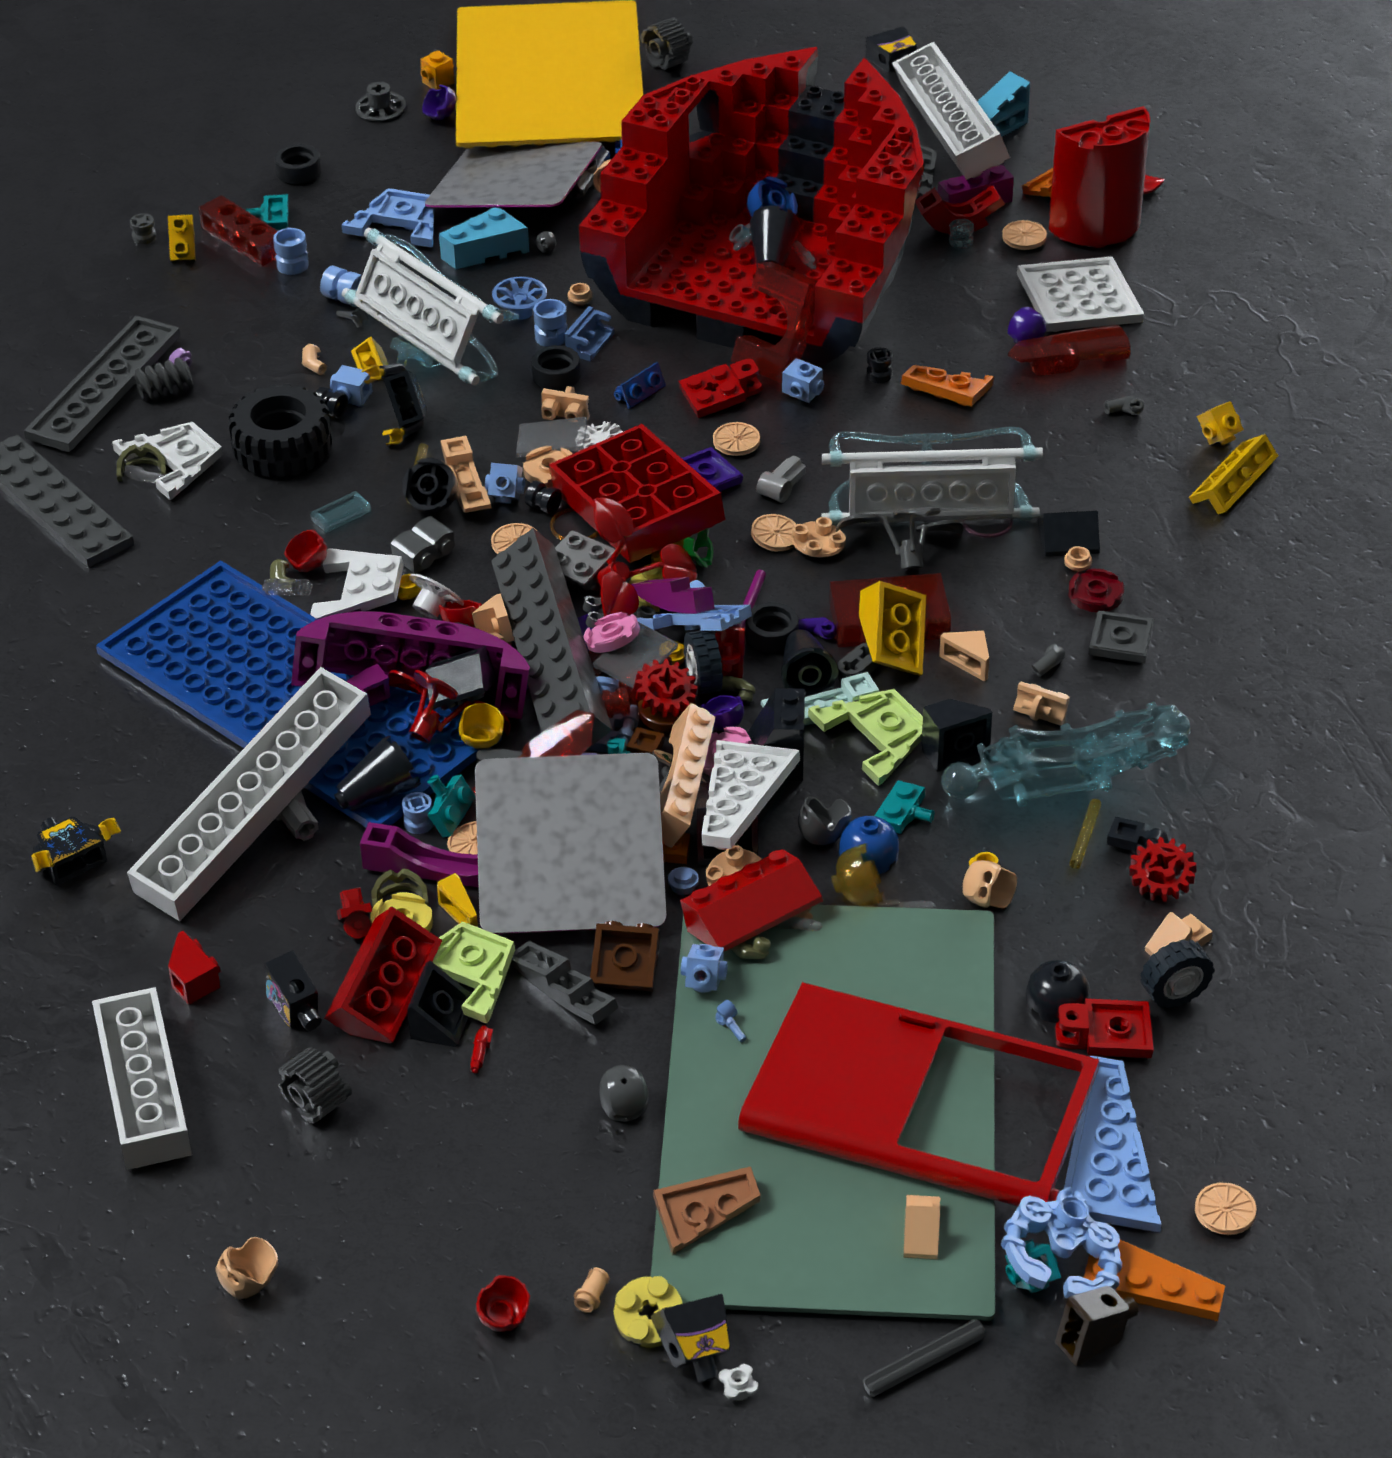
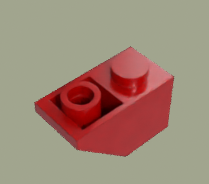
M184 931L179 932L170 957L168 969L172 988L190 1005L221 987L218 975L221 973V969L214 957H208L204 953L197 939L192 940Z

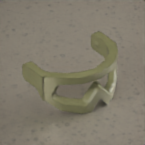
M145 443L142 448L136 444L131 445L121 453L117 461V481H122L123 473L128 468L142 463L158 466L163 477L167 475L165 457L162 456L159 449ZM147 452H150L154 454L158 458V460L154 458H146L144 456L147 454ZM132 453H135L136 455L141 457L137 459H132L127 463L124 462V460Z
M403 868L399 873H395L392 870L386 871L376 880L371 890L372 908L383 896L396 890H409L417 893L425 899V904L429 907L426 885L419 875L408 869ZM405 878H408L413 880L418 886H415L411 883L401 882ZM391 880L395 882L394 884L387 885L379 891L380 887L386 881Z

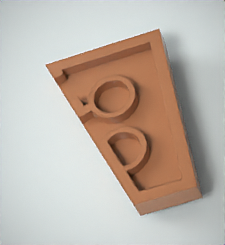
M751 1166L656 1189L653 1193L672 1255L760 1202L761 1196Z

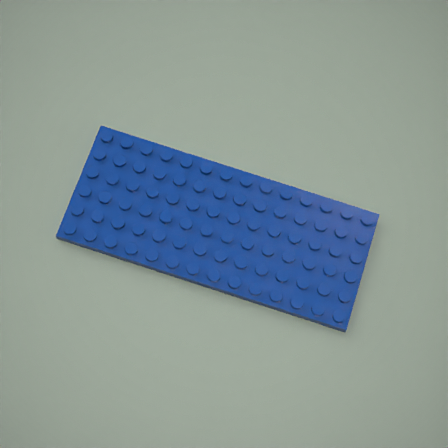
M220 560L98 643L96 649L97 654L234 743L245 748L302 687L291 685L296 634L301 628L318 619ZM331 672L344 681L354 677V675ZM389 686L390 698L370 706L371 716L362 723L304 788L364 827H367L369 822L392 825L404 816L402 801L406 795L422 792L430 796L434 793L431 786L427 783L430 777L438 775L442 783L445 784L452 776H456L476 760V753L480 749L466 745L459 736V723L463 711L445 725L442 732L436 730L430 743H424L409 734V730L418 712L421 695ZM426 698L424 709L429 704V698ZM459 705L447 710H441V707L432 710L440 715L439 721L442 722ZM388 735L391 736V743L397 742L414 767L413 770L409 771L412 778L414 779L418 776L421 785L413 790L355 811H350L348 807L343 810L334 797V794L337 793L336 786L383 738Z

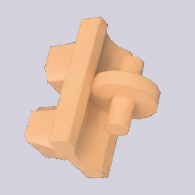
M568 386L565 392L543 389L541 393L543 419L553 420L556 416L565 417L569 424L575 425L580 420L588 421L590 417L588 411L589 396L575 394V388Z
M1021 681L1018 684L1017 698L1013 710L1029 715L1030 719L1035 721L1042 719L1062 726L1065 723L1070 697L1061 692H1053L1041 688L1039 685Z

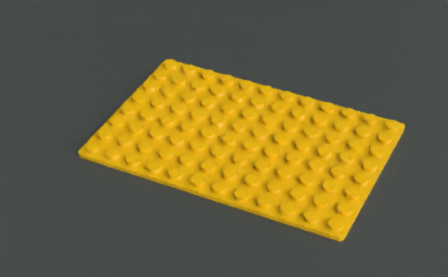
M636 1L460 7L457 9V147L466 149L477 146L494 148L501 145L517 147L525 144L541 146L549 143L597 141L613 143L622 139L621 120L643 96Z

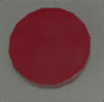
M1094 568L1088 569L1086 573L1080 574L1079 572L1071 578L1068 596L1071 602L1080 609L1089 612L1111 611L1123 601L1124 584L1118 580L1117 575L1110 571Z

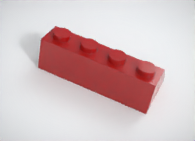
M781 849L771 852L767 857L755 863L745 865L743 869L729 876L719 878L717 882L703 889L693 891L691 895L681 899L680 902L687 932L705 944L723 947L725 952L823 902V898L800 859Z
M390 907L374 919L324 1018L349 1035L392 1043L407 1014V1008L425 964L428 961H433L443 940L394 907Z

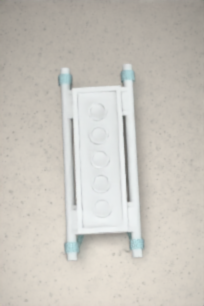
M367 228L364 231V236L369 243L377 248L372 249L357 291L348 288L342 291V297H344L345 302L353 307H359L456 373L458 378L464 383L477 385L479 381L486 382L487 380L494 379L498 373L494 359L486 348L471 335L479 312L482 313L483 318L500 324L503 320H518L519 314L512 313L509 310L498 309L491 304L484 303L481 298L454 280L446 278L409 242L397 238L395 235L383 234L377 229ZM395 244H399L405 247L406 249L411 251L417 258H415L414 256H412L411 254H409L408 252H406L405 250H403ZM399 261H403L419 273L423 274L424 276H426L427 278H429L430 280H432L433 282H435L436 284H438L439 286H441L442 288L456 296V300L447 295L446 293H444L443 291H441L440 289H438L437 287H435L434 285H432L431 283H429L428 281H426L425 279H423L422 277H420L419 275H417L416 273L412 272L411 270L400 264ZM468 341L486 358L491 367V373L475 371L469 366L460 364Z
M1001 427L952 435V433H925L887 436L842 431L832 436L829 442L830 453L822 454V464H830V467H842V464H850V479L838 486L832 493L828 503L829 513H821V517L831 519L834 526H837L843 518L856 514H879L885 516L888 522H910V517L894 518L893 512L905 508L918 509L920 507L940 508L941 512L937 515L916 517L915 521L1018 518L1020 521H1031L1032 518L1040 516L1039 507H1031L1029 505L1028 496L1015 482V459H1023V462L1035 461V458H1043V448H1035L1032 445L1031 436L1019 427ZM1009 433L1021 436L1022 448L932 451V444L952 443V441L971 440ZM841 438H855L903 443V445L922 444L921 451L841 453L838 440ZM982 460V463L932 464V461ZM921 462V465L883 466V463ZM849 488V513H841L837 499L844 490ZM1015 491L1018 494L1019 508H1014ZM872 521V522H861V523H877V522H873V521Z

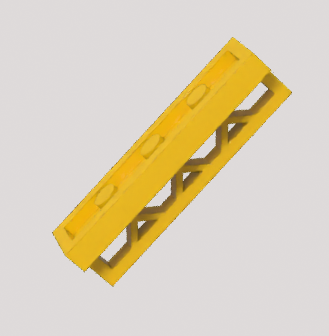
M1266 434L1241 442L1189 496L1192 504L1209 499L1217 514L1226 512L1278 457Z

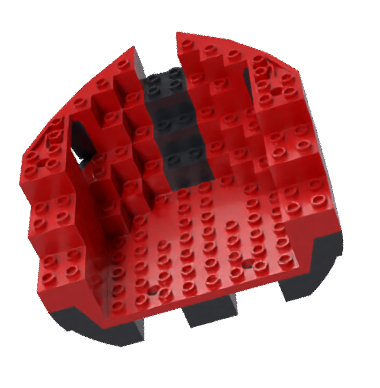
M811 47L745 59L694 74L649 92L638 100L621 120V149L600 173L601 199L579 225L580 253L588 278L594 280L599 290L628 321L651 327L666 307L694 313L697 317V339L741 351L745 350L758 330L790 338V364L797 358L821 367L839 357L849 346L855 347L876 313L882 295L893 281L901 261L907 236L913 226L915 200L919 195L924 172V160L917 129L898 93L866 58L862 59L845 81L844 93L815 86L818 47ZM696 107L700 130L704 131L689 136V114ZM768 176L776 177L787 185L785 189L788 193L794 194L798 205L796 215L800 221L799 234L783 270L775 277H765L757 271L750 231V220L752 217L747 208L749 192L756 183Z

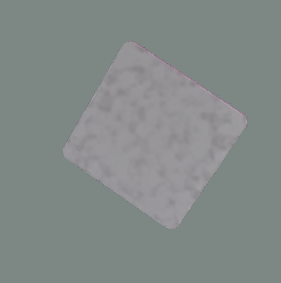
M600 142L549 143L541 146L534 144H525L517 147L501 145L494 148L477 146L466 149L426 199L425 206H557L566 198L602 148Z
M650 753L495 758L483 759L477 763L475 767L479 913L482 929L494 934L596 930L597 923L605 924L606 921H617L624 926H636V924L645 923L654 927H659L665 922L666 898L658 760L654 755Z

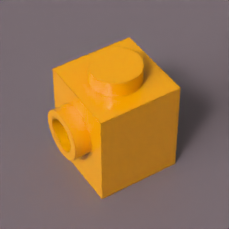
M438 50L420 59L422 83L433 89H441L439 87L440 84L448 87L455 83L452 58Z

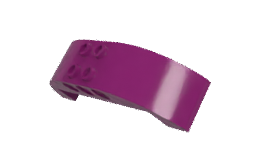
M345 612L320 618L297 631L291 685L303 686L320 667L329 672L355 676L361 671L378 664L387 676L391 670H397L413 677L415 670L426 673V669L434 662L485 646L497 679L490 686L491 689L484 694L496 697L494 707L502 711L507 717L522 719L530 666L524 657L507 642L477 628L453 622L386 612Z

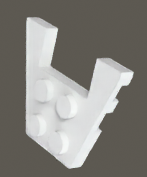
M194 422L160 429L161 434L149 437L145 434L135 435V440L123 443L122 439L113 441V450L118 455H121L126 448L134 444L142 448L146 443L159 449L162 456L165 457L166 465L173 472L156 479V488L169 500L178 495L223 455L222 446ZM132 453L125 459V461L127 462L137 457L138 455Z
M327 549V557L323 561L325 573L348 571L341 600L313 603L310 615L320 619L360 608L361 611H368L395 602L404 568L402 557Z

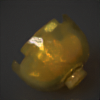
M867 843L846 850L837 860L836 875L831 876L836 893L842 892L847 901L859 906L885 901L884 891L879 893L877 884L881 883L877 866L874 861L867 860L865 855L868 849Z

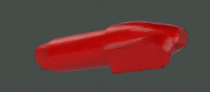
M485 1025L478 1030L473 1042L474 1047L470 1061V1071L474 1074H477L479 1068L483 1066L486 1049L490 1048L493 1029L487 1028Z

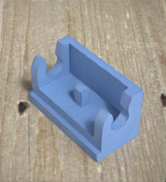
M588 306L565 333V346L572 348L578 353L580 359L591 361L614 335V328L601 322V319L609 321L611 316L594 310L591 306Z

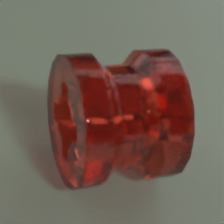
M620 687L614 692L602 690L601 695L609 719L613 718L616 714L630 715V702L626 687Z

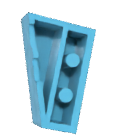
M1010 71L977 101L999 131L1001 137L1028 123L1030 82Z
M500 207L492 208L439 234L441 259L454 269L485 263V258L499 255L500 259L506 258L507 253L521 250L522 254L529 252L528 227Z

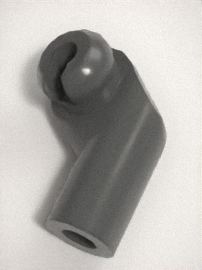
M1056 644L1049 645L1045 651L1046 655L1032 665L1033 670L1038 676L1041 677L1064 660L1065 651L1062 647Z

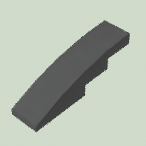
M531 941L526 942L515 950L510 965L535 987L575 1015L596 1025L618 1009L616 998L595 989L592 978L571 969L568 958Z

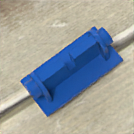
M654 363L616 387L614 392L615 399L625 401L627 408L630 409L665 387L666 384L659 363Z

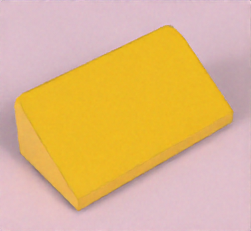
M372 337L367 338L351 350L358 369H365L372 365H377L378 367L389 365L382 347Z

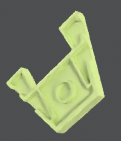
M895 689L859 696L858 701L845 703L843 700L832 702L830 707L820 708L819 705L808 708V717L823 732L849 720L881 751L862 763V770L878 786L891 775L922 741L923 716Z
M461 922L439 937L443 941L432 962L455 981L475 988L461 1006L463 1014L487 1024L491 1018L516 950L514 941L466 922Z

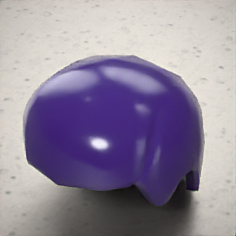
M441 84L439 86L441 89L432 88L428 91L422 104V113L434 120L448 118L456 106L455 92Z
M1022 307L1011 318L1007 333L1013 338L1015 344L1022 348H1032L1040 343L1044 337L1046 321L1035 309Z
M720 695L701 705V708L706 709L716 717L713 731L725 732L723 728L737 727L744 716V705L740 696L735 698L733 696Z

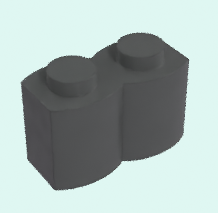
M433 517L422 519L412 530L401 533L391 542L392 555L401 556L404 566L414 573L429 568L435 559H440L450 554L455 547L454 532Z

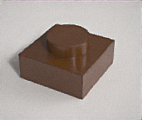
M637 727L627 744V751H631V753L652 754L653 750H661L665 743V734Z

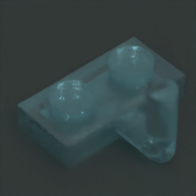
M403 337L392 338L390 348L399 351L396 363H401L406 367L407 359L414 358L420 361V365L428 368H434V366L441 364Z

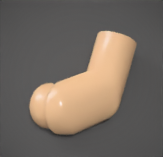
M314 344L306 345L302 350L303 366L318 375H323L326 372L327 365L317 359L319 358L317 352H321L320 348Z

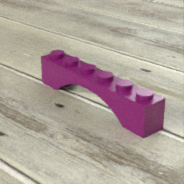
M368 823L360 841L363 869L379 872L392 870L395 873H399L404 868L419 875L420 878L440 881L456 873L463 885L479 887L478 854H463L439 849L414 838L397 826Z

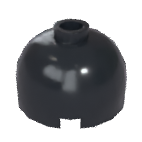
M435 458L418 460L412 469L409 468L406 471L402 482L403 494L408 499V502L417 510L427 513H438L448 508L455 500L458 492V480L453 470L443 461Z
M1051 960L1041 964L1031 974L1026 989L1028 1008L1031 1011L1033 1008L1038 1012L1039 1018L1052 1023L1059 1022L1058 1009L1060 1005L1067 1003L1084 1004L1085 998L1090 999V988L1085 974L1075 964L1063 960ZM1073 1014L1066 1016L1069 1020H1075V1015Z

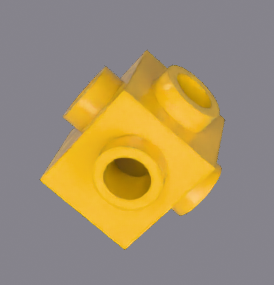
M1231 401L1218 405L1197 416L1202 427V433L1207 438L1209 445L1219 441L1221 445H1225L1236 439L1234 434L1244 430L1240 417L1236 413Z

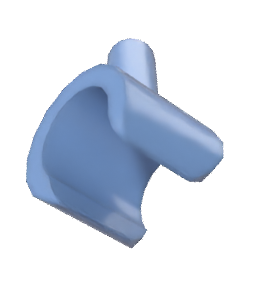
M725 1000L717 1006L716 1022L720 1025L726 1024L739 1042H744L746 1036L733 1019L737 1015V1009L731 1001Z

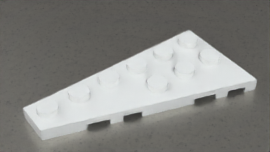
M717 740L714 768H712L708 791L709 799L706 803L707 812L704 816L702 827V845L712 846L721 850L732 849L799 763V750Z

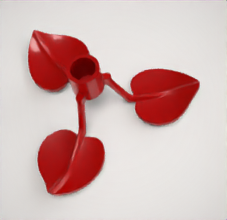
M595 498L592 500L594 504V522L599 535L610 543H617L619 541V545L613 555L607 560L608 566L600 570L597 575L601 586V603L604 617L619 612L627 613L630 616L637 611L639 606L637 591L633 585L626 582L628 578L634 575L663 567V579L689 577L690 582L697 579L696 567L692 558L683 547L677 544H668L661 549L660 558L662 562H656L629 571L628 566L624 562L616 561V558L626 543L624 537H629L634 532L631 515L621 504L608 498Z
M391 670L388 674L389 686L421 695L418 712L409 730V734L424 743H430L436 730L442 732L444 726L466 707L475 703H484L479 700L473 702L466 700L440 722V715L432 710L438 694L450 699H456L458 693L453 687L440 679L432 678L429 674L420 670H415L413 677L397 670ZM428 689L433 690L432 697L427 708L424 709L426 698H429ZM500 711L504 717L503 731L508 736L511 731L510 721Z

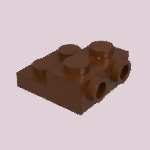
M606 921L605 924L597 923L590 974L594 987L653 992L660 943L659 928H654V926L645 923H639L636 926H624L617 921Z

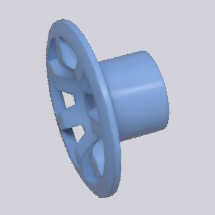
M523 276L505 279L499 282L492 291L494 302L500 307L508 309L509 316L517 320L531 317L535 304L545 300L547 297V289L542 282ZM516 281L526 282L524 283L523 288H519ZM510 283V284H511V287H512V291H510L508 288L502 287V286H504V285ZM532 284H536L537 286L540 287V288H533L531 291H529L530 288H531V286H532ZM497 292L505 296L499 299L497 296ZM542 294L539 299L534 297L535 295Z

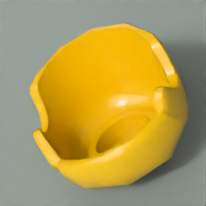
M488 703L470 705L463 710L459 723V736L466 745L472 748L489 749L501 739L504 717L498 708Z

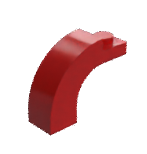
M993 185L972 199L959 204L946 202L935 188L915 200L916 206L931 227L951 235L971 233L987 226L988 222L985 217L1005 205Z

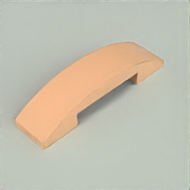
M467 436L440 440L445 463L453 470L458 480L456 498L463 512L468 513L491 508L485 487H482L473 462V453Z

